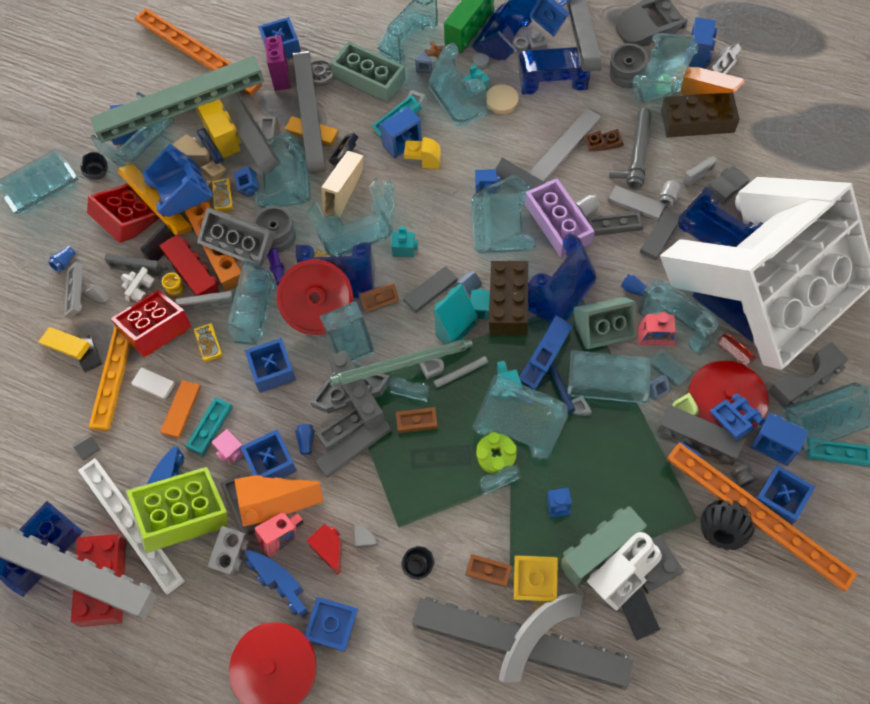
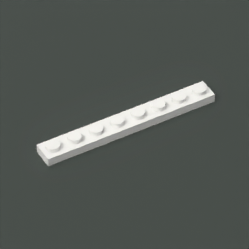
M94 458L80 468L78 471L163 591L168 595L185 582L162 549L145 553L129 503L98 460Z

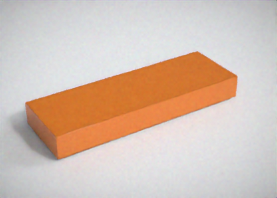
M181 381L160 430L162 435L181 438L200 392V384Z

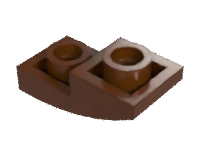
M618 129L603 134L600 130L584 136L589 151H604L624 146Z

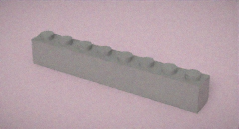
M5 528L1 529L0 558L137 618L145 620L157 597V595L151 592L152 587L144 583H140L139 586L133 584L134 580L125 575L119 578L109 568L103 567L102 570L96 568L97 564L88 559H84L83 562L77 560L78 556L69 551L63 554L59 552L60 548L53 544L42 545V540L31 535L29 538L23 536V532L12 528L11 531Z

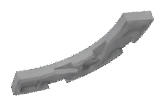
M580 593L561 595L557 597L558 599L546 602L538 608L515 635L514 638L516 640L510 652L507 651L498 680L502 682H520L526 661L538 640L558 622L570 617L580 616L584 595Z

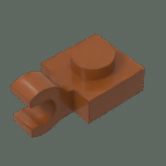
M434 42L429 43L431 45L429 50H424L428 56H434L440 61L448 63L451 59L447 53L448 50L442 45L437 46Z

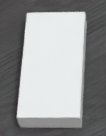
M142 367L131 383L134 387L164 400L167 399L175 386L174 381Z

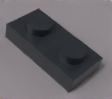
M355 133L344 136L329 159L333 166L339 164L347 151L354 149L358 136Z

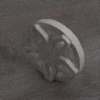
M321 58L312 60V65L316 64L312 67L313 78H315L314 84L330 83L333 79L331 62Z

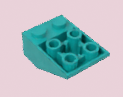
M462 284L452 288L448 292L447 297L442 301H438L434 306L435 334L445 344L462 340L478 324V315Z

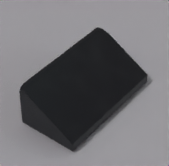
M163 224L140 248L144 257L147 260L159 261L164 256L159 245L174 237L175 234L166 224Z
M637 590L621 606L636 641L656 634L660 630L643 590Z

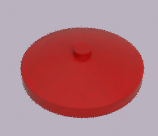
M310 259L295 264L284 274L277 289V305L280 314L292 328L304 334L322 335L334 331L344 323L352 308L353 290L348 277L339 267L325 260Z
M724 360L706 364L695 373L687 391V394L690 393L699 408L697 417L722 428L723 426L711 415L710 410L724 400L731 404L734 403L732 397L735 394L745 397L749 401V405L761 413L762 418H764L768 410L769 396L762 379L749 367L734 361ZM739 410L743 416L746 414L743 410ZM750 422L753 425V429L758 426L756 422Z
M280 622L264 623L248 631L233 650L229 665L230 683L236 697L242 704H300L309 694L317 671L316 655L309 639L297 628Z

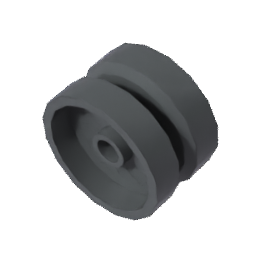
M632 43L622 44L614 49L610 59V78L617 86L632 88L644 81L648 62L646 50L642 46Z
M269 206L260 210L255 215L253 224L276 232L270 250L276 249L278 252H283L294 244L296 230L292 216L286 209L279 206Z

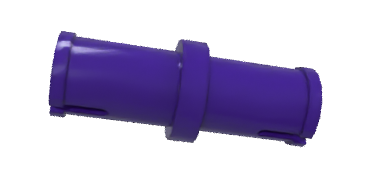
M272 249L269 250L267 255L270 262L269 268L274 275L276 285L279 286L284 276V265L280 261L278 251Z

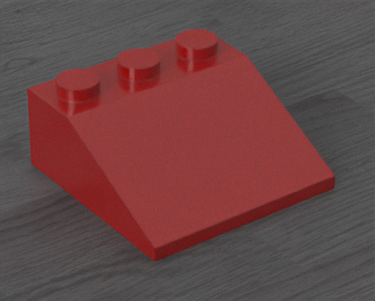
M128 183L88 196L87 214L119 243L135 238L159 219L156 213Z
M156 290L111 318L114 325L142 357L151 355L155 350L168 344L172 339L184 334L186 330L192 327L184 310L159 290Z

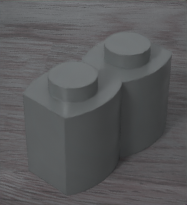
M735 166L729 169L726 168L718 178L715 177L709 182L707 193L719 203L725 205L748 185L750 178Z

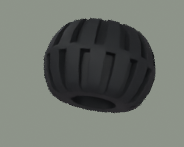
M716 500L705 508L700 518L701 530L705 539L709 540V543L724 548L725 550H736L743 547L750 541L754 533L751 513L748 512L745 506H740L737 501H733V505H730L729 501Z

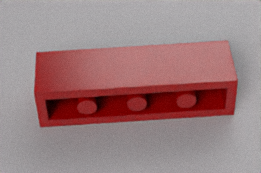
M177 234L159 245L165 257L195 296L220 293L217 287L219 282L214 275L210 277L208 274L210 272L205 263L201 264L199 262L200 258L195 251L191 252V246L186 239L182 240Z

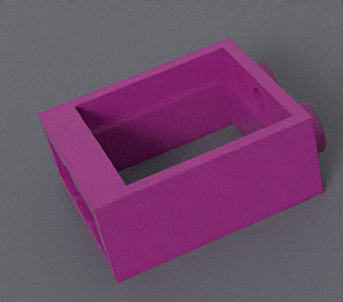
M282 37L265 38L267 64L274 91L291 89Z

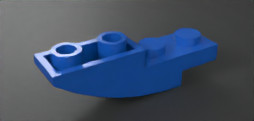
M557 315L555 316L519 377L523 384L533 390L537 388L573 325Z
M174 446L166 453L152 472L147 484L180 475L179 469L184 463V454L178 447Z
M250 550L244 552L248 557L245 562L252 571L256 568L260 574L257 576V579L263 587L268 585L271 590L275 588L282 599L286 596L290 601L287 606L294 616L298 613L303 618L309 613L297 597L304 590L286 569L262 554Z

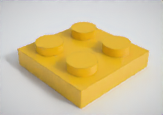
M515 555L513 599L531 601L556 600L558 557Z

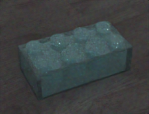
M571 350L567 392L569 396L574 397L583 395L585 398L646 403L650 394L651 358Z

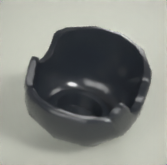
M89 152L82 157L80 168L84 177L90 180H100L107 174L108 164L104 155L98 152Z
M415 546L408 549L401 561L403 573L414 580L426 578L431 573L435 564L432 552L423 546Z

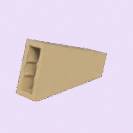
M347 151L321 187L322 215L339 220L363 171L364 155Z

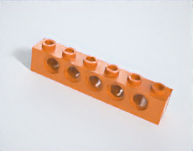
M208 201L185 210L197 237H199L206 209L211 208ZM202 245L225 292L245 283L243 276L246 274L243 267L237 265V258Z

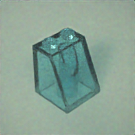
M356 301L320 316L326 339L334 355L345 350L353 363L375 353L363 315Z

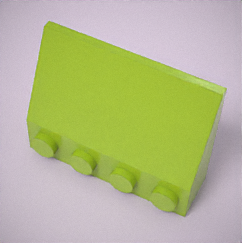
M207 467L126 491L145 553L220 530L222 526L228 527L227 511Z

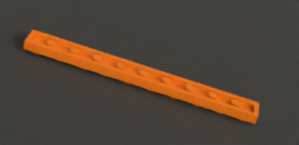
M147 8L135 17L137 23L211 71L232 64ZM259 83L241 91L252 96L262 85Z
M679 442L666 460L719 500L729 501L730 505H733V501H737L740 506H745L748 512L751 513L755 527L841 591L845 592L848 590L858 573Z

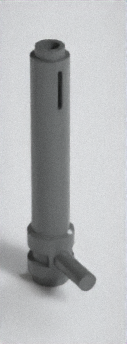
M643 108L638 112L631 165L628 167V172H609V178L627 179L628 187L634 190L640 189L645 181V160L651 123V112L647 108Z

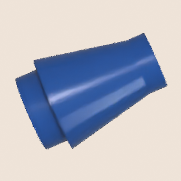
M67 246L51 256L48 264L53 270L60 272L66 268L76 253L70 246Z
M627 274L620 286L624 288V291L642 296L643 298L650 289L635 275Z
M298 425L295 433L300 454H311L315 433L313 425Z

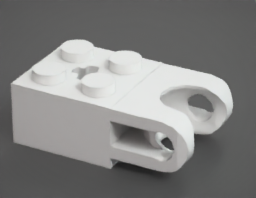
M643 532L636 533L616 553L610 555L600 569L594 570L587 582L617 611L647 581L644 577L661 560V551L653 543L649 535ZM640 540L646 541V543L642 544L639 548H637V544ZM652 551H654V557L647 559Z

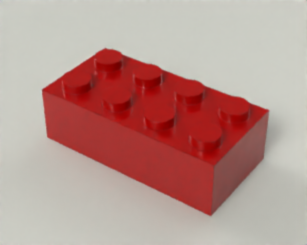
M120 534L77 537V560L83 562L84 559H88L97 564L96 568L101 570L103 567L109 568L115 572V576L120 578L122 575H125L127 540ZM73 590L71 623L78 627L122 623L123 611Z

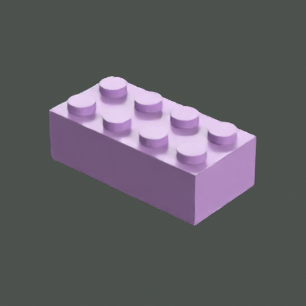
M558 178L526 192L525 206L560 258L592 244L595 231Z

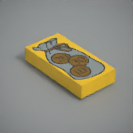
M230 179L212 181L214 209L221 212L233 210Z
M212 323L195 328L194 332L204 362L207 363L223 357Z

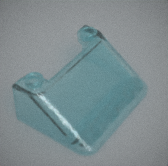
M516 174L477 191L472 197L474 249L478 253L528 251L536 247L535 239L532 236H524L522 234L520 205L525 204L526 192L530 191L531 187Z

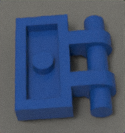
M735 394L732 397L734 403L731 404L724 400L711 409L710 413L738 441L753 430V425L750 422H756L760 426L765 422V419L761 417V413L757 409H753L749 405V401L745 397ZM739 410H743L746 414L743 416Z

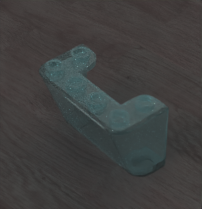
M654 280L644 290L638 313L643 317L648 314H659L663 311L674 315V318L695 331L689 340V347L701 356L719 334V320L717 316L663 280Z

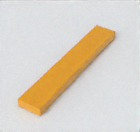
M134 164L118 168V174L175 235L192 231V226L180 213L171 217H163L158 213L156 204L159 201L162 202L156 188H150L144 182L143 174Z
M114 326L88 427L90 430L110 431L131 344L116 326Z

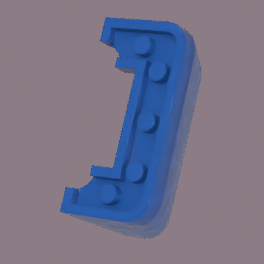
M171 143L142 172L145 178L144 182L150 188H156L162 202L159 201L156 206L158 213L163 217L174 216L207 202L213 196L198 165Z

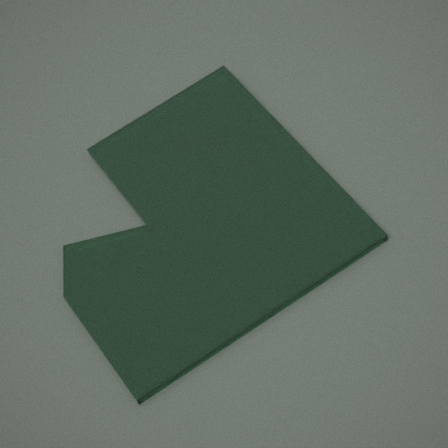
M583 299L529 318L528 336L489 335L488 333L471 339L472 347L467 348L465 351L437 358L443 361L444 371L426 380L419 363L383 373L390 376L391 382L383 394L374 399L382 410L385 421L392 430L368 447L398 528L510 485V565H514L515 555L558 557V570L561 571L560 566L562 563L561 559L564 557L563 553L572 546L574 548L581 544L579 541L588 533L593 535L597 531V526L606 520L607 523L613 519L612 515L620 508L625 510L630 506L647 525L644 533L649 535L651 539L697 520V517L608 346L604 345L591 349L585 348L574 321V307L586 305ZM557 315L573 326L553 362L571 400L583 395L592 411L591 415L577 416L568 413L549 369L535 390L522 383V395L499 401L498 395H494L491 388L494 375H498L497 363L505 361L507 370L512 371L516 369L520 377ZM484 356L487 358V364L441 387H435L433 381ZM435 407L437 429L398 433L396 412ZM492 432L506 435L516 445V461L513 467L504 473L497 472V474H491L486 472L479 466L476 457L478 443ZM493 450V451H492V452H493V455H492V456H493L494 458H495L496 456H499V457L501 456L500 450ZM569 488L572 501L571 515L550 518L546 500L547 492Z

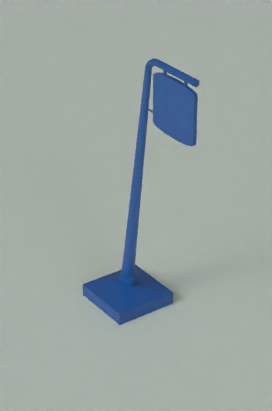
M538 0L529 17L554 37L570 14L563 6L571 0H560L559 2L555 0Z

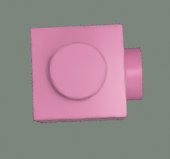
M228 429L212 441L217 450L216 455L222 462L227 460L231 465L239 461L244 455L241 450L243 445Z

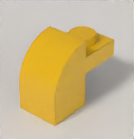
M423 137L422 141L406 140L404 159L422 160V168L440 169L441 147L435 140Z

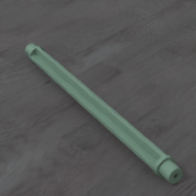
M462 339L338 373L336 376L329 377V383L331 386H340L358 381L359 379H365L402 367L465 351L467 348L472 347L471 339Z

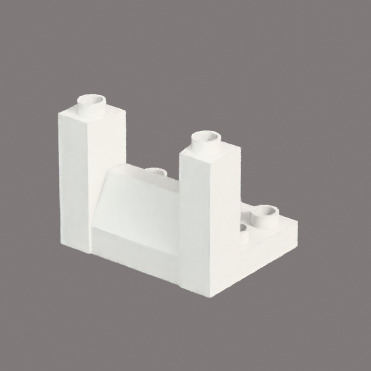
M756 177L739 191L735 200V206L739 212H742L744 227L757 230L737 247L680 239L660 255L671 287L742 301L743 311L747 316L754 337V344L757 346L762 364L782 370L870 289V252L852 183Z

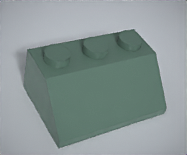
M620 297L574 307L575 327L586 349L638 338L636 301Z

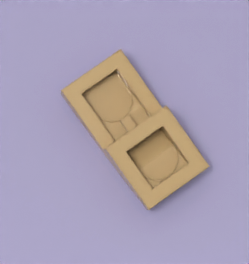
M214 160L201 167V173L208 187L212 186V181L219 180L226 173V168L220 163L216 164Z

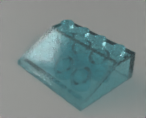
M55 148L1 178L0 192L17 215L27 212L33 205L41 204L45 198L57 195L61 189L73 186L76 183L75 181L79 179L69 163Z

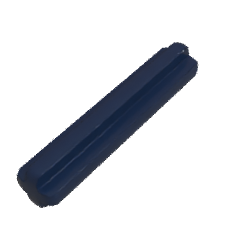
M198 129L197 134L216 164L223 162L221 153L206 129Z

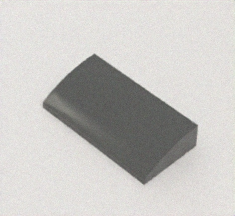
M207 208L197 243L254 266L261 267L269 253L276 232L219 210Z

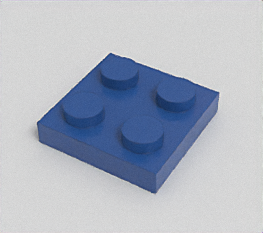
M317 597L305 636L311 643L346 652L359 611L358 608Z

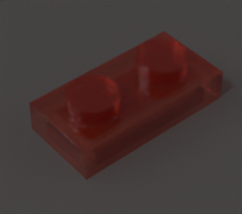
M728 333L720 335L716 340L720 344V348L734 355V359L740 364L748 366L757 358Z

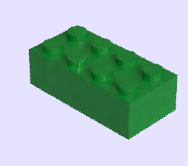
M461 0L444 22L445 47L459 53L468 48L471 40L478 35L480 28L484 27L487 19L494 14V0Z

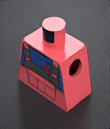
M665 312L646 315L637 328L638 345L675 346L674 315Z
M282 512L255 527L256 542L266 557L270 558L296 538L295 529L303 524V520L298 513L288 518Z

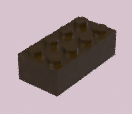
M733 93L664 97L661 108L666 138L735 133L740 120Z
M491 261L489 335L528 336V261Z

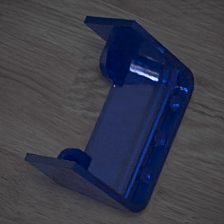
M507 0L495 10L471 47L476 52L483 53L498 61L506 60L517 51L511 44V41L520 28L523 26L527 27L532 22L529 15L538 0Z

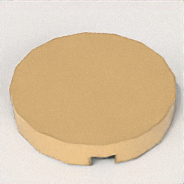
M499 84L487 91L485 104L489 110L491 109L496 114H508L517 107L519 95L513 87Z

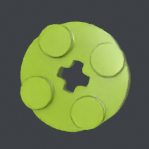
M496 432L490 433L482 438L477 445L476 457L479 466L491 474H497V472L504 473L510 470L516 461V445L506 435ZM493 450H500L501 456H500V457H499V456H496V457L494 458V457L492 456V455H493V452H492V451H493Z

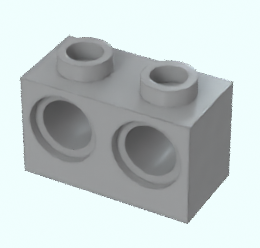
M222 526L207 567L230 575H237V572H240L243 567L244 561L242 558L244 552L250 547L251 535ZM234 536H237L238 544L233 547L231 540ZM229 556L231 563L228 567H225L224 559Z

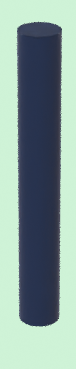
M552 362L549 367L550 374L568 413H573L576 409L554 362Z

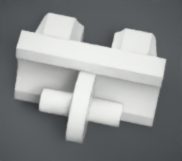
M142 267L137 276L133 271L129 275L123 274L121 276V279L124 281L122 287L124 289L128 287L124 293L126 295L125 300L130 302L132 299L138 302L145 297V292L139 289L140 286L143 285L148 289L153 286L155 279L148 274L146 268Z

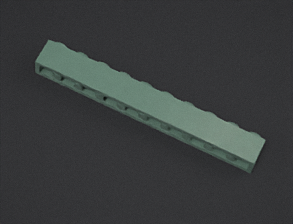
M251 56L90 117L99 140L101 143H105L265 81L255 56Z

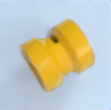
M168 273L163 276L162 285L170 297L181 296L185 287L179 275Z

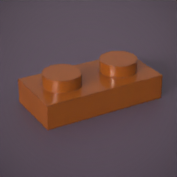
M394 282L358 294L365 313L400 301Z
M435 407L396 412L398 433L438 428Z
M471 554L465 576L506 588L512 566Z

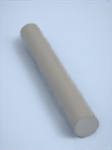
M484 356L433 381L436 388L441 387L487 364L488 360Z

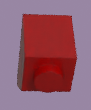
M324 524L307 540V543L338 575L341 572L342 543L339 538L341 534L335 527L331 526L329 528Z

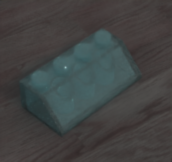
M244 260L227 327L235 343L257 346L258 339L262 337L261 327L262 323L266 321V307L270 305V291L274 289L275 282L269 271L249 260Z
M854 382L784 408L787 422L800 425L804 430L808 431L801 449L807 451L811 447L815 448L823 445L824 442L834 441L870 427L869 387ZM809 438L820 439L818 442L809 444Z

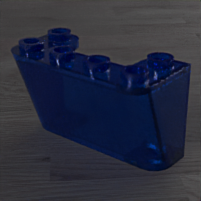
M577 47L528 50L521 52L518 56V71L522 95L535 93L539 88V82L572 80V88L575 90H588L591 72L582 71Z

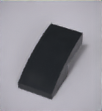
M91 335L82 338L91 344L81 360H79L85 373L103 365Z

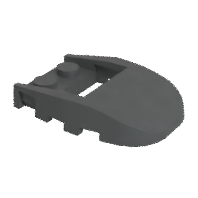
M642 0L619 16L616 23V31L626 44L632 43L644 47L648 46L650 42L657 41L659 43L664 41L665 37L676 34L677 29L680 27L687 28L688 19L683 18L670 0ZM644 8H653L666 25L657 27Z

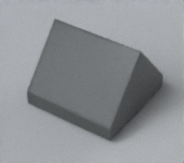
M92 434L73 444V448L82 460L100 450Z

